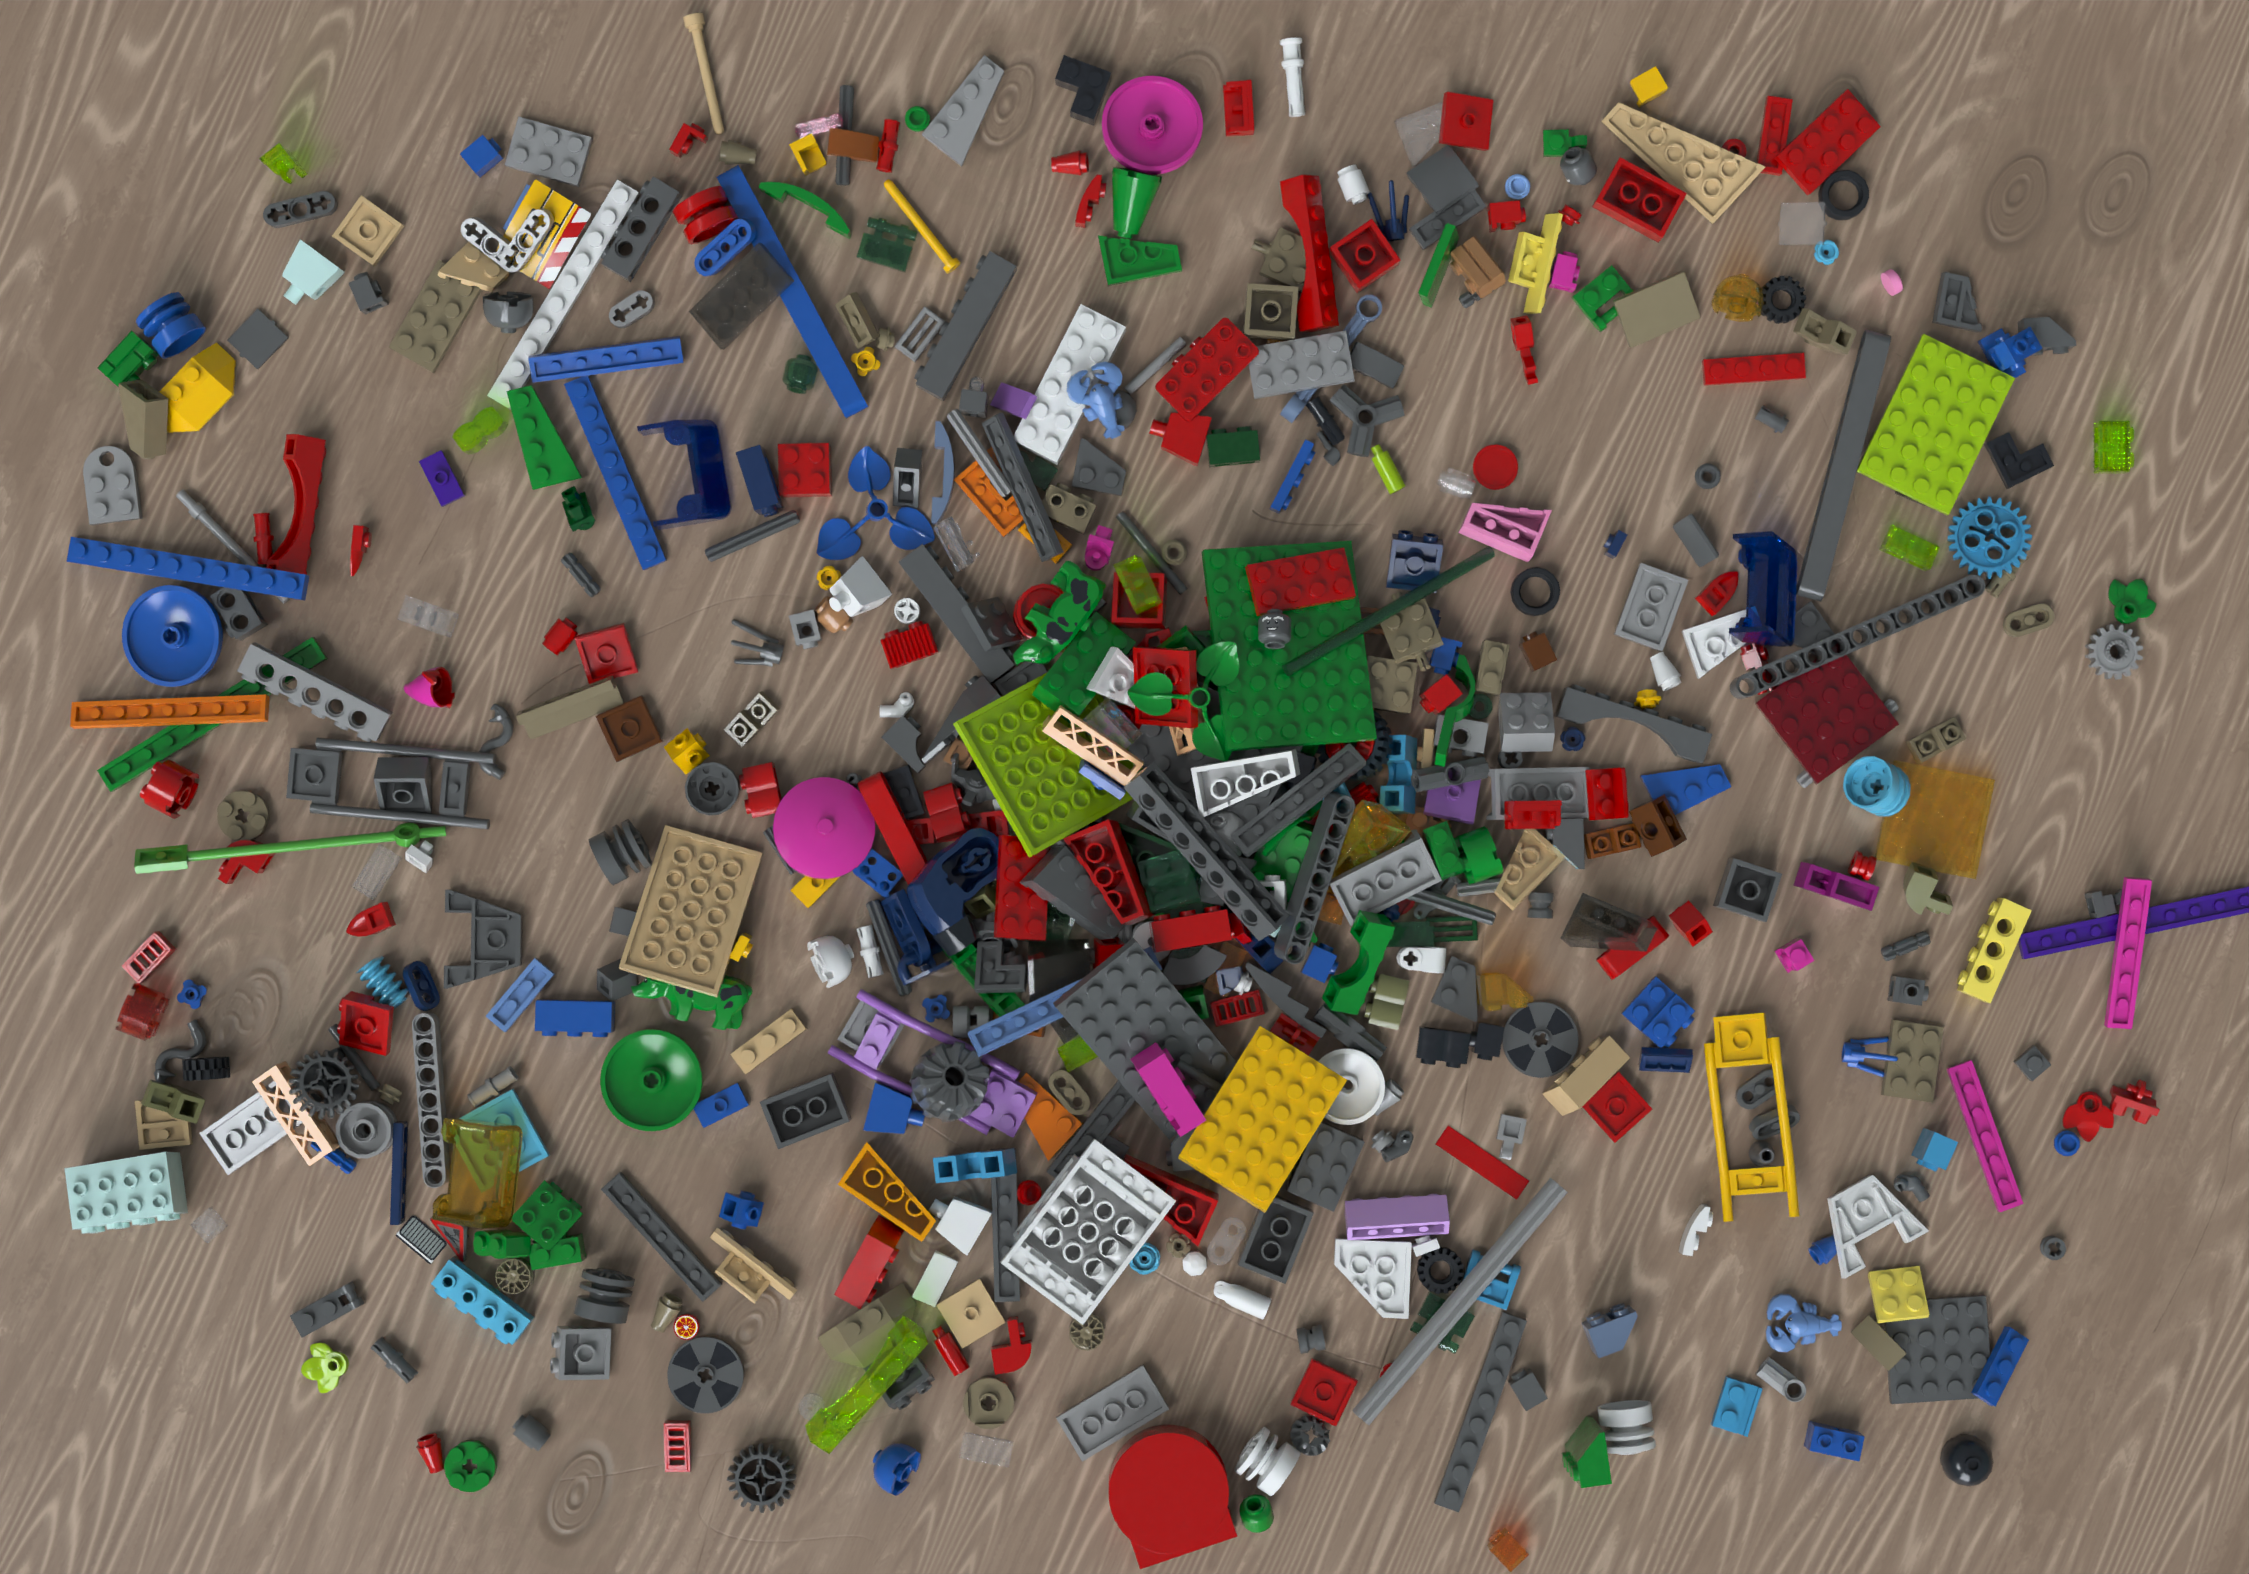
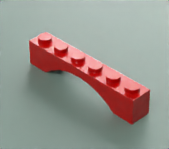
M1299 175L1280 181L1283 207L1290 213L1297 224L1305 249V282L1297 304L1299 329L1301 332H1317L1339 326L1338 310L1319 176Z
M299 434L286 435L283 460L289 470L293 483L295 497L294 514L285 540L267 561L268 569L307 575V561L311 556V535L315 530L314 515L319 504L318 488L323 477L321 468L326 456V440Z

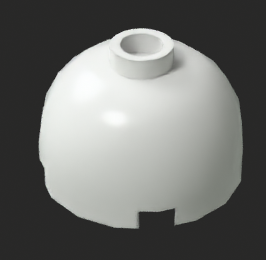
M824 936L808 942V951L813 949L814 956L810 957L812 964L822 983L828 981L827 988L841 983L849 976L852 968L851 959L854 958L849 944L844 945L840 939L834 936Z

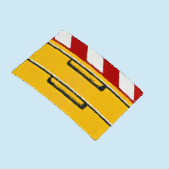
M534 180L503 236L511 242L529 214L534 210L544 208L552 213L554 217L552 228L525 267L519 270L550 289L591 213L538 180ZM544 215L536 216L539 222L531 229L536 230L538 226L546 224L543 221ZM524 233L521 238L522 244L530 248L533 244V238L530 234ZM519 250L516 255L511 257L509 256V258L511 259V266L515 264L518 265V263L516 262V258L519 254L524 252Z

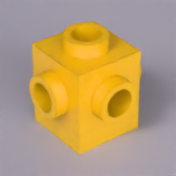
M688 728L664 746L673 762L685 774H688L710 756L704 748L707 745L705 740L699 733L693 735Z

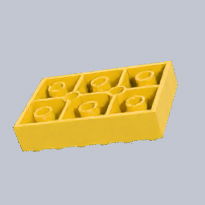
M1259 1026L1204 1115L1206 1121L1196 1127L1178 1159L1265 1213L1347 1079Z

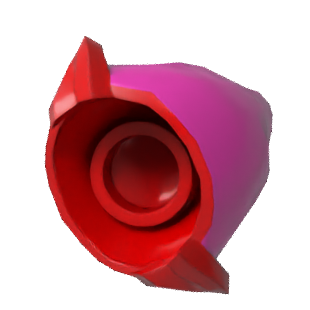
M435 667L423 671L412 682L405 684L403 687L407 695L429 707H446L450 709L455 699V692L452 693L451 677L443 667Z

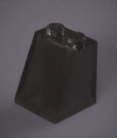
M1089 939L1028 941L1029 1003L1074 983L1091 972L1090 963H1095V948H1090Z

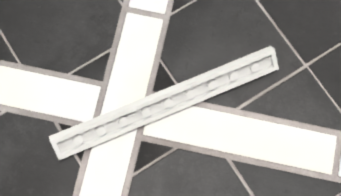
M619 180L615 182L488 393V397L511 410L507 391L525 387L531 377L528 357L546 352L599 264L604 249L611 244L615 231L620 224H623L630 206L638 199L639 192Z

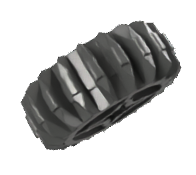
M318 1050L314 1051L313 1059L310 1055L306 1054L303 1057L304 1062L297 1061L295 1064L299 1070L292 1069L290 1072L295 1078L289 1079L288 1084L296 1087L290 1089L289 1094L298 1095L293 1100V1103L298 1104L301 1101L303 1105L299 1110L303 1112L306 1108H309V1117H312L316 1111L318 1112L319 1119L324 1118L325 1112H327L330 1119L333 1118L335 1115L334 1110L341 1115L344 1113L343 1106L350 1108L352 1105L348 1099L355 1100L357 1097L352 1091L358 1090L359 1084L352 1083V1081L358 1079V1074L350 1075L349 1072L355 1068L354 1065L346 1067L344 1065L348 1061L346 1057L341 1062L338 1061V1052H335L332 1058L329 1057V1050H325L322 1057ZM323 1066H328V1067L333 1068V1069L336 1070L340 1075H338V1076L330 1075V1074L327 1072L326 1067H323ZM315 1067V1080L304 1085L303 1081L306 1071ZM321 1079H323L324 1083H332L326 1090L324 1086H316V1084L320 1083ZM344 1084L341 1098L332 1103V1089ZM315 1093L319 1095L321 1102H324V1104L314 1101L308 1094Z
M760 1443L758 1451L751 1444L749 1446V1453L742 1449L740 1451L742 1458L737 1456L733 1458V1462L737 1466L730 1465L728 1469L734 1475H729L727 1481L735 1482V1484L729 1487V1491H738L733 1497L734 1500L742 1497L744 1500L741 1502V1506L745 1507L747 1502L751 1503L750 1511L752 1512L756 1505H759L760 1513H764L765 1505H768L770 1511H774V1502L780 1507L783 1506L784 1501L781 1497L789 1499L791 1494L787 1490H794L795 1488L793 1483L788 1482L796 1479V1474L788 1473L794 1470L795 1466L794 1464L786 1466L785 1463L790 1460V1456L787 1455L782 1459L780 1455L783 1449L781 1448L778 1449L777 1453L772 1452L774 1449L773 1444L769 1445L768 1450H764V1443ZM758 1458L756 1470L742 1474L744 1465ZM765 1459L775 1463L781 1473L771 1471L767 1467ZM761 1468L763 1476L768 1477V1479L765 1480L763 1486L761 1480L759 1478L754 1477H758ZM776 1481H782L781 1488L775 1494L766 1497L767 1486L775 1484ZM743 1482L753 1485L758 1496L751 1494L745 1488Z

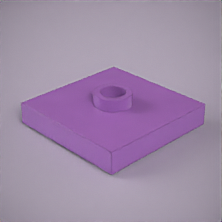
M1451 769L1448 770V778H1449V779L1452 778V770H1451ZM1481 779L1427 790L1423 815L1473 825Z

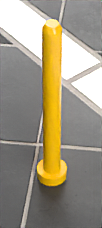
M886 180L884 182L885 189L945 264L943 267L944 271L947 274L954 271L961 262L957 258L953 259L893 181Z

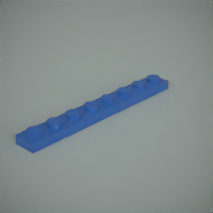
M589 375L565 383L564 386L642 569L647 570L667 561Z

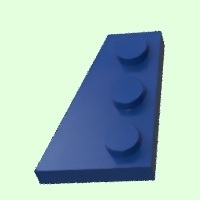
M1720 764L1640 776L1651 799L1665 794L1675 815L1731 788Z

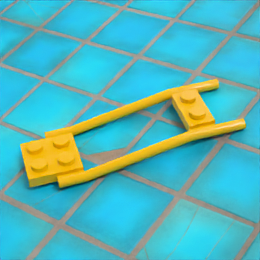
M1765 1013L1713 1017L1715 1043H1705L1704 1052L1719 1167L1723 1221H1734L1731 1196L1787 1192L1789 1217H1799L1796 1172L1782 1067L1780 1037L1768 1038ZM1772 1064L1785 1166L1729 1170L1716 1068Z

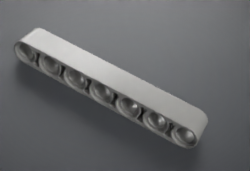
M425 1012L415 1016L412 1021L422 1172L425 1184L430 1188H438L449 1181L451 1174L448 1131L446 1128L447 1117L440 1021L437 1015L432 1012ZM423 1017H427L431 1021V1028L428 1031L421 1027L420 1022ZM425 1042L433 1046V1053L430 1056L423 1053L422 1046ZM427 1067L435 1072L433 1081H428L424 1076V1071ZM428 1093L436 1096L437 1103L435 1106L427 1104L426 1096ZM430 1118L437 1120L439 1124L436 1132L428 1128ZM431 1144H436L440 1147L441 1152L438 1157L431 1155L429 1150ZM433 1169H438L442 1173L441 1182H436L432 1179L431 1173Z

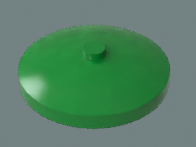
M647 1029L634 1032L622 1038L612 1047L601 1069L600 1086L607 1107L622 1123L641 1131H661L680 1123L693 1111L701 1096L703 1072L695 1051L686 1041L668 1031Z

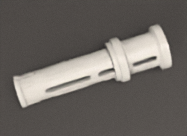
M1302 38L1280 40V45L1283 46L1284 58L1281 65L1286 71L1289 117L1305 115L1301 68L1304 65L1300 50Z

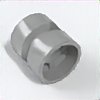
M953 1006V1037L968 1038L967 1034L969 1031L990 1022L989 1006H975L973 1009H970L968 1006ZM971 1018L977 1019V1025L971 1026Z

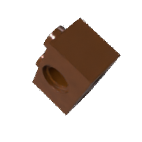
M1665 794L1629 811L1633 824L1637 827L1644 846L1649 851L1651 857L1672 849L1687 840Z

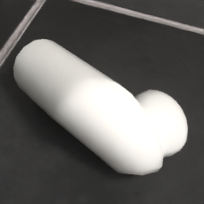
M903 692L894 705H880V717L901 718L905 716L914 705L913 696L909 692Z

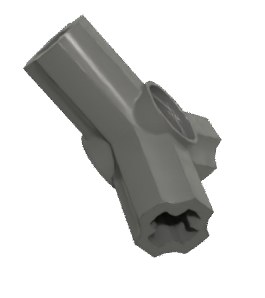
M1344 384L1330 399V402L1353 422L1347 453L1355 456L1369 457L1375 426L1405 416L1398 395L1367 405ZM1366 411L1370 413L1372 421L1368 424L1361 423L1358 418L1360 412Z

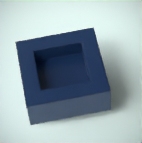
M1620 530L1616 531L1614 535L1610 533L1603 547L1607 548L1604 555L1614 559L1628 534Z

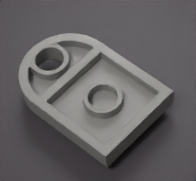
M104 446L94 450L87 457L83 467L89 524L99 525L142 519L137 471L132 457L124 450L113 446ZM111 452L114 455V462L110 466H105L102 462V457L104 454Z

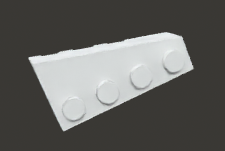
M1296 749L1198 765L1191 768L1198 812L1202 817L1300 775Z

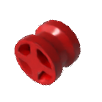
M1856 851L1850 861L1848 874L1852 876L1857 874L1862 879L1869 881L1874 872L1877 857H1866L1862 852Z

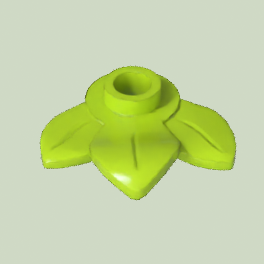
M319 1342L310 1345L313 1357L303 1363L301 1373L310 1380H317L320 1393H327L338 1386L340 1376L345 1374L348 1369L349 1360L345 1354L333 1351L326 1343ZM333 1361L336 1362L337 1369L334 1367Z

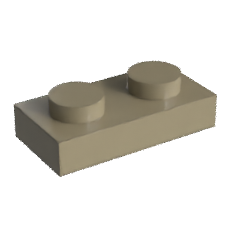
M857 292L847 295L835 304L857 349L866 347L879 337Z

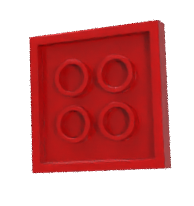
M1133 647L1134 684L1146 674L1157 672L1166 675L1173 684L1171 694L1188 695L1190 690L1197 687L1196 650ZM1171 699L1172 708L1168 713L1153 716L1144 713L1135 706V724L1197 728L1198 708L1191 706L1186 699Z

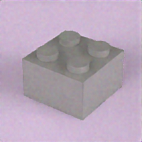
M1551 692L1500 693L1498 720L1501 752L1552 751L1555 728Z

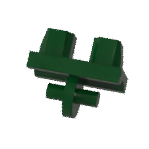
M575 486L564 490L561 493L565 500L562 502L570 528L573 532L577 529H590L596 520L585 491L579 494Z

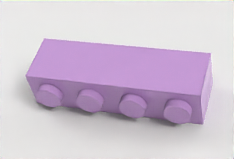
M1439 1194L1417 1197L1406 1195L1401 1198L1379 1197L1370 1200L1357 1198L1345 1201L1347 1240L1449 1234L1450 1220L1447 1196Z

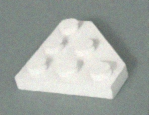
M1335 1238L1334 1265L1383 1318L1408 1319L1412 1242Z

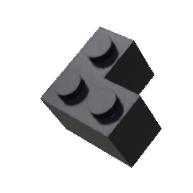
M1064 55L1055 77V83L1057 86L1077 93L1070 110L1071 118L1094 126L1110 85L1112 74L1104 69Z

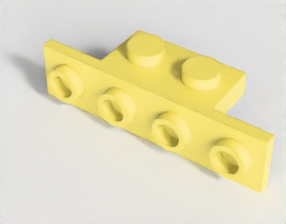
M1545 214L1540 237L1527 232H1519L1508 282L1529 288L1523 313H1541L1545 304V293L1551 278L1550 270L1556 255V243L1562 229L1561 221L1563 214Z

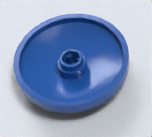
M165 585L150 589L138 597L131 605L123 622L122 643L129 663L140 676L160 686L178 687L200 680L213 668L222 649L223 630L217 611L202 594L184 586Z

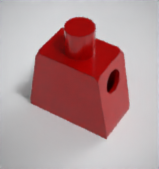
M1171 412L1168 423L1153 419L1149 434L1163 438L1162 450L1194 466H1198L1212 418L1197 415L1193 420L1186 421L1179 413Z

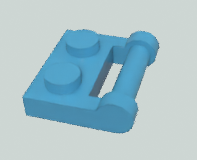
M1472 1250L1462 1281L1483 1258L1479 1251ZM1506 1264L1500 1272L1509 1275L1507 1282L1494 1278L1476 1300L1507 1310L1521 1266Z

